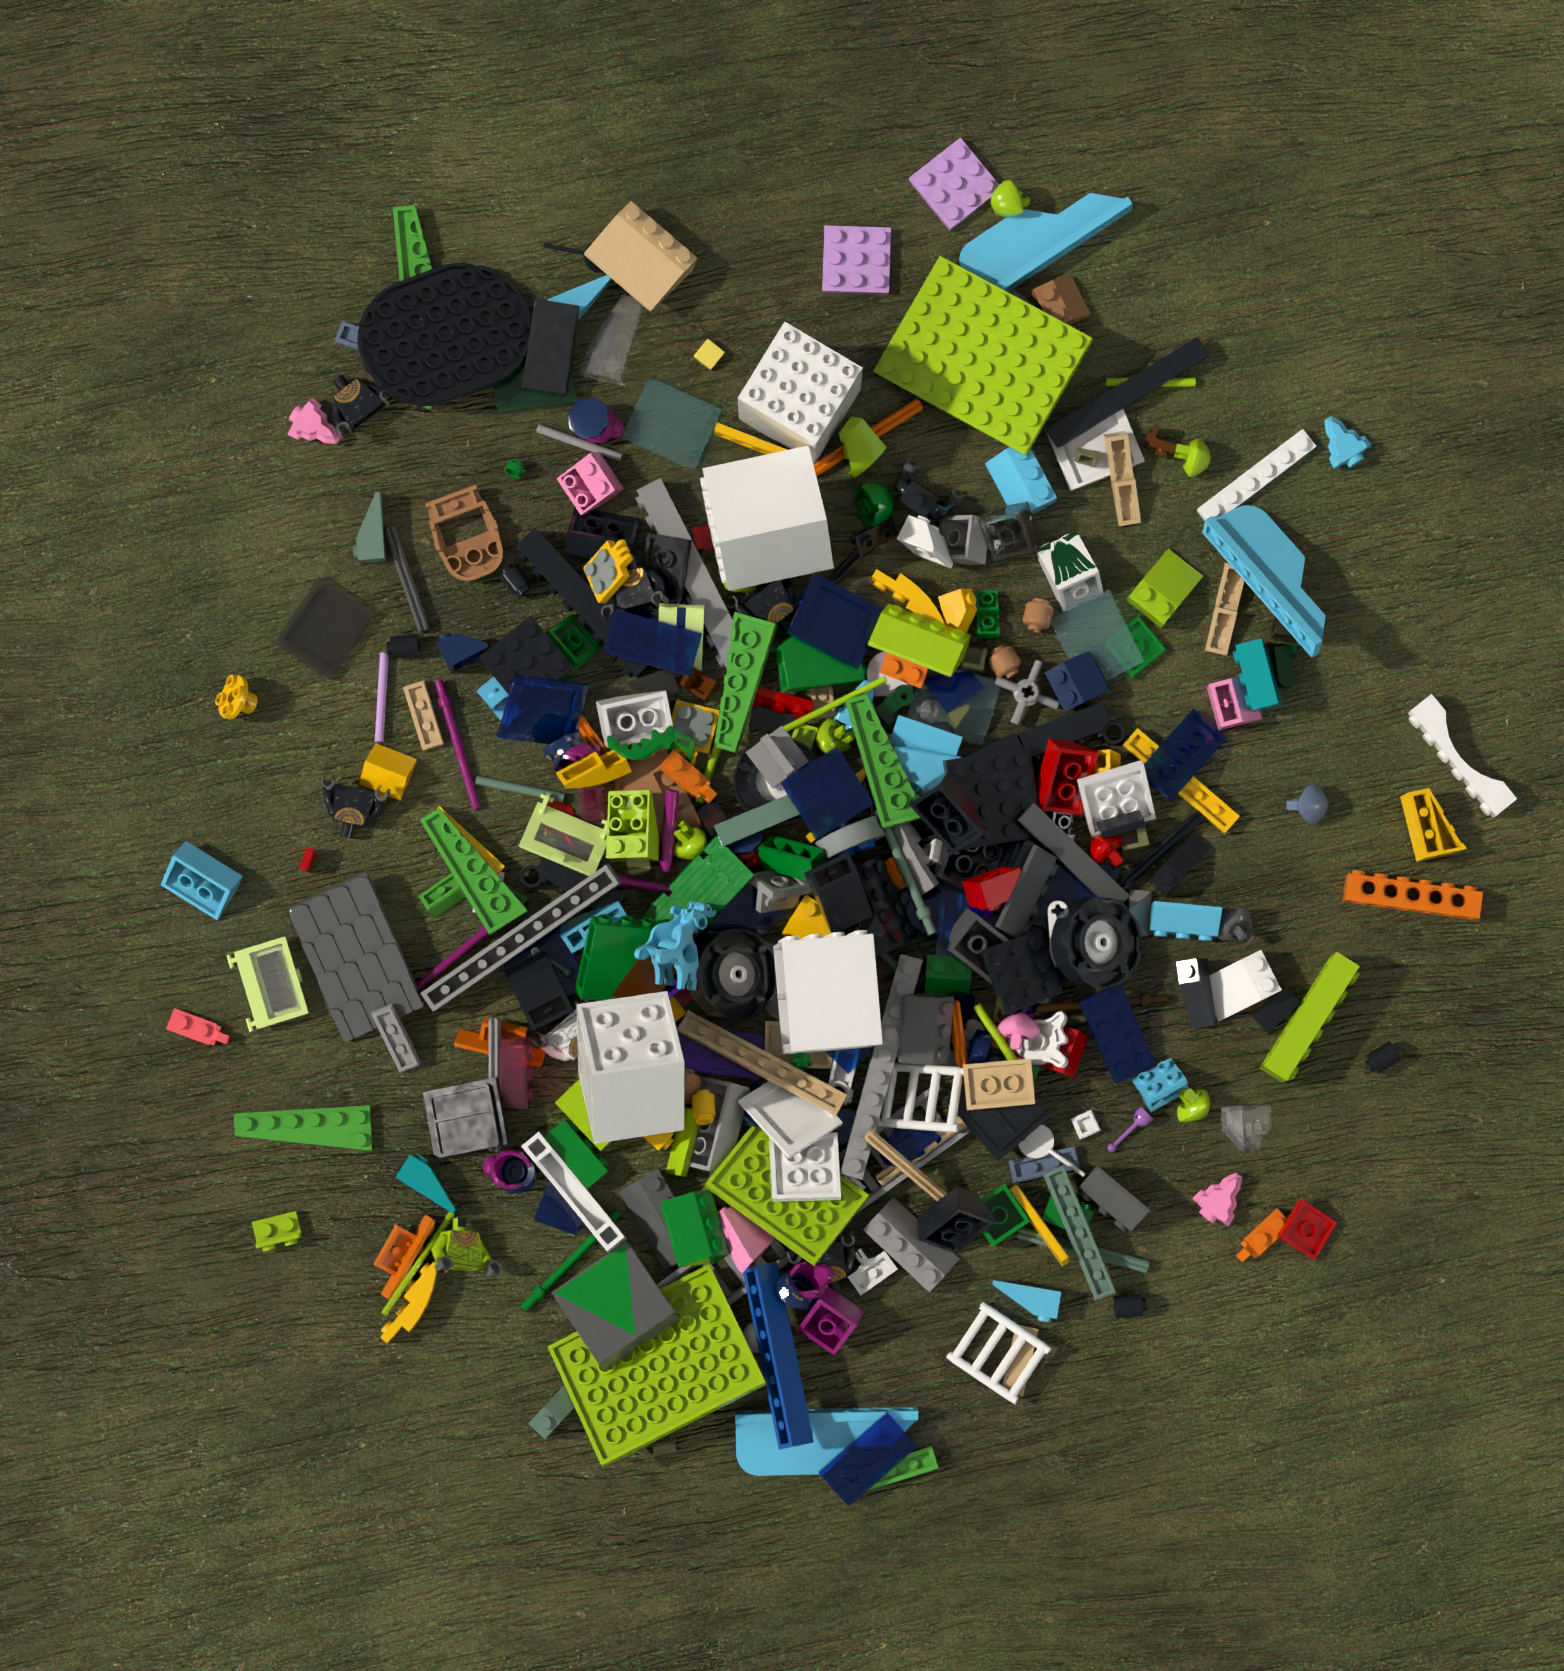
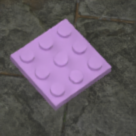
M961 138L908 179L949 231L988 202L994 190L999 186L997 181Z
M824 225L822 293L889 295L891 228Z

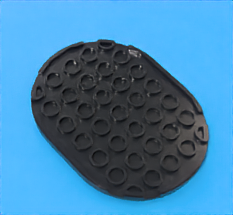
M465 262L446 264L394 283L374 297L360 320L357 335L358 353L362 366L369 378L387 395L401 402L416 406L443 405L494 386L513 374L527 354L532 318L522 293L510 280L498 274L496 270L483 265L478 266Z

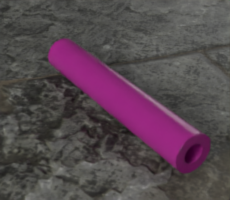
M669 789L665 793L659 870L665 872L673 871L674 832L676 831L679 800L678 790Z

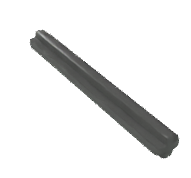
M394 526L388 527L384 530L417 629L420 633L428 631L430 626L396 528Z

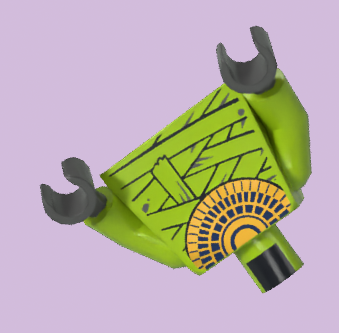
M453 1218V1230L441 1232L431 1248L435 1259V1270L440 1271L444 1269L445 1273H447L449 1270L475 1271L485 1267V1274L487 1276H491L493 1272L499 1275L502 1265L491 1258L480 1239L479 1233L466 1231V1218Z

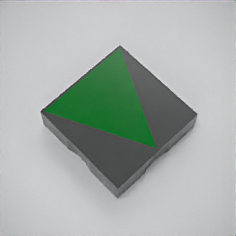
M627 1240L551 1292L604 1371L631 1354L641 1343L654 1338L680 1320Z

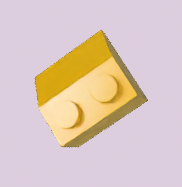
M805 895L781 934L785 937L799 936V940H801L803 937L811 934H821L823 938L831 932L816 900Z

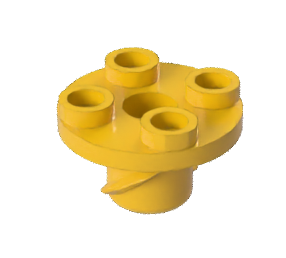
M233 674L228 676L222 693H219L215 700V704L219 706L220 715L229 720L235 718L240 712L252 713L258 703L256 694L248 692L246 678Z

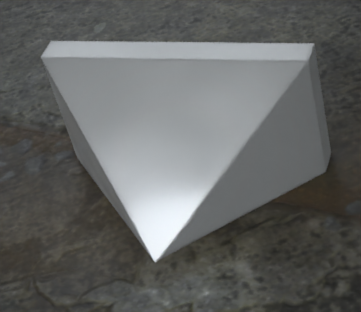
M1130 889L1128 909L1138 921L1142 936H1148L1152 891Z

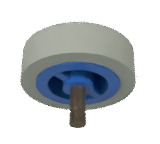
M839 804L832 807V810L836 815L835 817L840 828L818 840L815 844L818 848L824 849L827 862L848 852L852 858L855 856V851H866L875 847L874 842L884 837L885 832L877 816L848 824Z

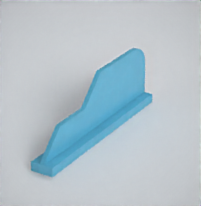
M1089 193L1058 215L1023 209L1022 214L1006 217L967 243L960 253V267L1008 292L1132 211L1133 203L1128 197L1123 199Z
M1250 505L1239 506L1216 519L1213 516L1205 519L1202 531L1204 536L1311 658L1318 655L1323 642L1322 637L1326 615L1301 588L1305 556L1267 513L1258 507Z
M918 1408L808 1409L814 1443L781 1450L778 1448L771 1410H735L737 1461L744 1471L756 1476L824 1474L849 1447L891 1446L918 1420Z

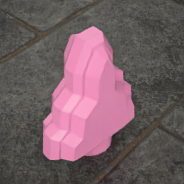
M313 398L304 407L297 405L289 417L293 424L287 435L297 440L301 438L308 441L318 439L325 444L337 445L341 439L335 427L328 423L327 414L321 410V404Z
M1235 1172L1225 1177L1219 1185H1210L1205 1191L1200 1190L1192 1198L1202 1207L1199 1213L1213 1224L1216 1220H1219L1229 1226L1235 1217L1233 1213L1237 1205L1235 1196L1241 1188L1242 1176Z

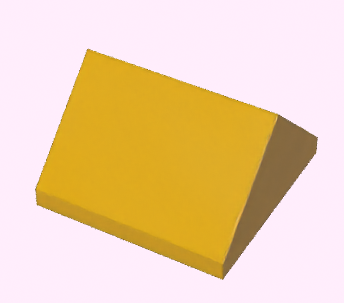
M375 743L365 760L359 785L376 791L379 785H382L380 791L384 794L390 788L391 792L388 796L401 801L417 759Z

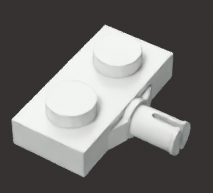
M860 1248L855 1254L861 1265L857 1271L848 1276V1279L861 1296L898 1269L885 1251L874 1258L868 1259Z

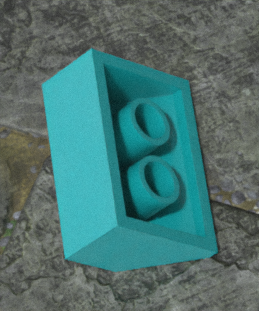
M1260 638L1235 645L1237 651H1234L1233 655L1236 665L1240 664L1242 673H1239L1241 685H1246L1248 694L1244 695L1247 708L1251 707L1252 711L1258 712L1283 707L1266 642Z

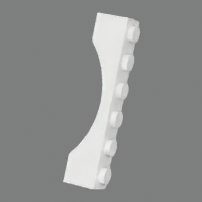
M1432 694L1408 713L1411 724L1416 729L1420 728L1423 731L1425 741L1430 746L1434 745L1439 751L1437 753L1438 757L1445 764L1449 763L1453 768L1451 770L1452 774L1458 781L1462 780L1467 785L1466 791L1472 798L1476 797L1480 801V808L1487 816L1491 815L1494 818L1517 800L1503 781L1491 779L1478 773L1459 756L1448 735L1446 711Z
M540 1132L536 1133L521 1146L608 1253L627 1239Z

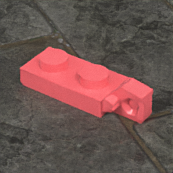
M175 1008L166 1028L169 1031L215 1046L216 1041L228 1045L231 1037L221 1033V1026H218L216 1023Z

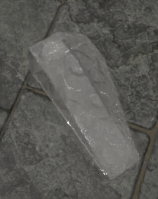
M625 295L621 296L585 350L578 375L622 386L643 305L635 298Z

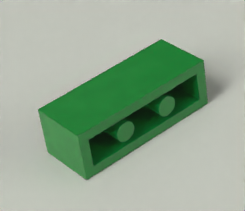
M771 834L757 846L762 869L805 881L807 880L804 872L827 862L824 849Z
M564 1119L547 1133L544 1138L583 1185L589 1189L609 1172L606 1169L609 1164L601 1155L598 1157L594 1155L591 1151L594 1147L587 1138L582 1140L577 1133L580 1130L572 1120L567 1123Z

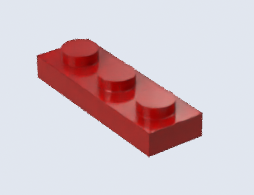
M758 686L752 706L764 707L776 713H787L796 718H801L813 711L815 701Z

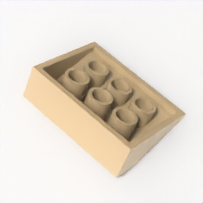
M632 201L614 217L584 253L588 259L650 312L693 271L698 260L693 253Z

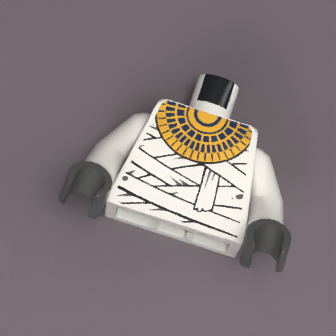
M574 1000V1005L577 1008V1002ZM577 1009L546 1036L538 1031L537 1033L541 1036L538 1042L531 1039L535 1046L540 1047L550 1057L562 1061L570 1059L575 1061L578 1058Z

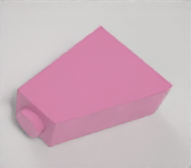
M724 1206L718 1212L729 1254L738 1270L743 1273L766 1251L775 1238L732 1206L729 1208Z

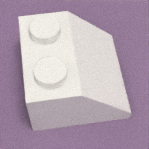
M908 515L897 539L915 555L952 568L953 563L945 537L939 533L940 529L929 524L930 520L918 515L916 518Z

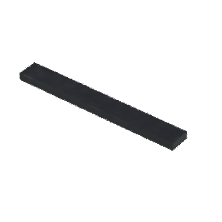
M1198 337L1050 426L1046 429V432L1056 448L1059 449L1209 357V354Z

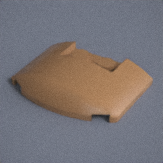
M665 748L660 749L646 759L629 761L628 764L632 772L615 779V791H652L659 846H661L666 790L679 791L677 823L684 820L691 827H702L687 792L658 768L669 755Z

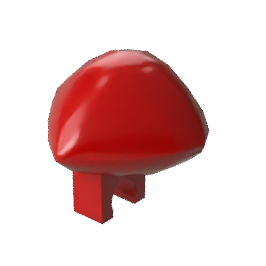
M1101 834L1094 836L1090 842L1088 856L1097 864H1103L1108 858L1116 868L1124 861L1117 853L1121 849L1122 835L1119 834L1105 839L1102 838Z

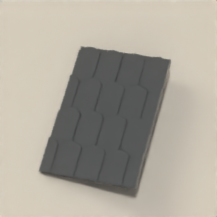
M367 870L288 908L291 921L302 942L301 945L317 977L318 984L344 1043L378 1028L371 1015L373 1010L393 1003L399 1017H402L424 1006V1001Z

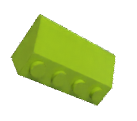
M888 604L880 614L868 645L951 677L965 658L971 635L961 629L948 627L940 621L927 619L919 613L904 610L898 605Z

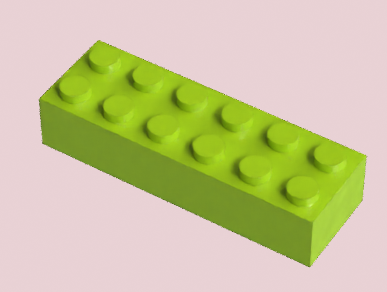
M1338 952L1330 956L1259 1069L1281 1083L1293 1080L1299 1071V1068L1296 1067L1299 1061H1305L1311 1052V1049L1308 1048L1311 1042H1317L1324 1031L1321 1029L1323 1023L1330 1022L1336 1012L1333 1010L1334 1006L1339 1003L1341 1004L1348 993L1345 991L1346 987L1351 986V984L1353 985L1360 974L1357 972L1360 967L1359 965Z

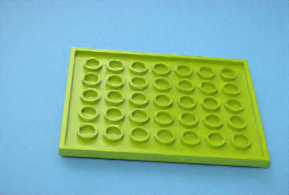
M939 256L873 372L1027 456L1090 347L1093 338Z
M710 1264L660 1289L680 1320L654 1338L641 1343L631 1354L608 1370L604 1371L600 1367L578 1332L547 1346L603 1468L767 1385Z

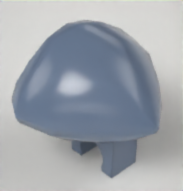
M1314 783L1309 784L1302 791L1299 799L1287 800V810H1298L1305 822L1313 826L1323 818L1329 805L1324 792Z

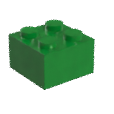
M1003 1184L981 1199L996 1220L995 1224L982 1233L991 1247H994L1030 1222L1006 1184Z

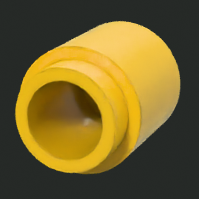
M698 1090L696 1094L692 1095L693 1118L696 1124H711L716 1117L715 1095L710 1093L709 1090Z

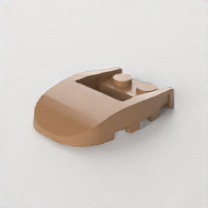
M476 485L425 503L429 513V523L434 545L452 576L463 581H472L493 573L499 567L503 558V549L498 526L487 504L481 498ZM480 508L488 532L446 547L438 524Z

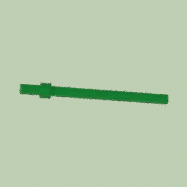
M616 1209L609 1217L616 1223L623 1215ZM591 1234L540 1286L537 1285L531 1291L532 1294L520 1307L527 1312L538 1300L541 1301L547 1295L546 1292L598 1241L596 1237Z

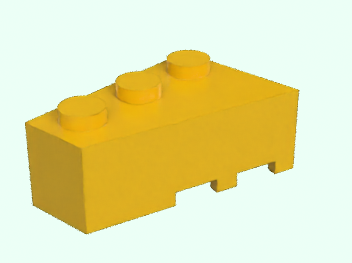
M1430 788L1408 792L1400 796L1416 862L1458 853L1467 849L1454 832V827L1449 824L1444 816V811Z

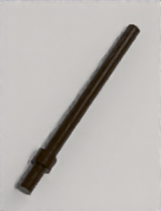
M1145 993L1135 997L1036 1004L1034 1009L1037 1014L1136 1005L1150 1007L1151 1004L1168 1003L1167 994L1150 995Z

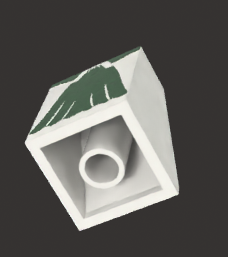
M1077 531L1066 534L1052 543H1046L1036 549L1039 563L1063 613L1104 595L1099 571Z

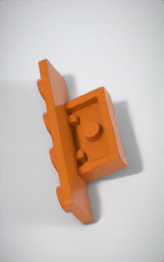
M886 653L880 673L918 688H923L929 669L889 653Z
M483 1018L480 1034L459 1029L454 1046L489 1055L490 1018ZM501 1021V1058L541 1067L546 1053L541 1048L525 1045L528 1028Z
M425 1215L414 1234L395 1224L374 1262L375 1266L392 1274L381 1293L387 1299H391L412 1268L415 1258L421 1254L426 1238L434 1231V1224L436 1222L434 1219Z

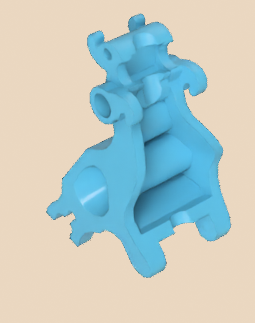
M690 901L688 902L689 907L687 910L677 905L672 906L670 913L674 914L675 918L669 922L656 925L651 930L647 943L635 950V958L639 960H644L651 955L655 968V984L662 985L663 978H665V985L673 986L672 969L674 964L677 971V989L684 990L687 982V989L696 990V971L699 966L697 947L692 935L693 933L697 934L698 929L703 930L706 928L708 922L706 917L715 916L716 910H713L709 904Z

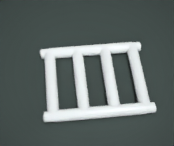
M895 1062L883 1103L882 1116L879 1118L877 1126L958 1132L956 1120L964 1076L963 1068ZM897 1072H910L903 1119H890ZM919 1073L932 1074L925 1121L912 1120ZM941 1075L954 1076L947 1123L934 1122Z
M982 1302L979 1308L981 1311L954 1352H950L946 1358L1008 1401L1016 1404L1019 1399L1017 1395L1044 1354L1051 1352L1052 1348L990 1305ZM990 1316L999 1322V1325L971 1365L962 1359L961 1356L986 1318ZM1008 1328L1018 1337L990 1378L980 1369ZM1027 1341L1036 1347L1037 1350L1012 1388L1008 1390L999 1384V1381Z

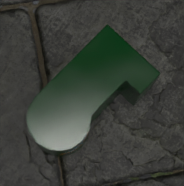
M1297 645L1274 647L1272 654L1276 682L1279 687L1289 689L1297 681V673L1293 669L1292 656L1297 654Z
M899 685L876 704L874 710L890 726L895 721L892 715L902 706L911 704L914 693L909 686Z

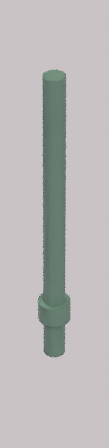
M891 827L883 829L888 845L917 908L916 914L919 920L922 919L928 935H932L937 931L930 917L932 915L930 909L924 904Z

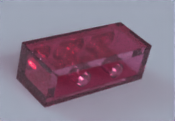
M503 1036L499 1044L500 1094L503 1108L528 1109L530 1101H534V1088H531V1080L534 1079V1067L530 1066V1059H533L534 1046L530 1045V1037Z

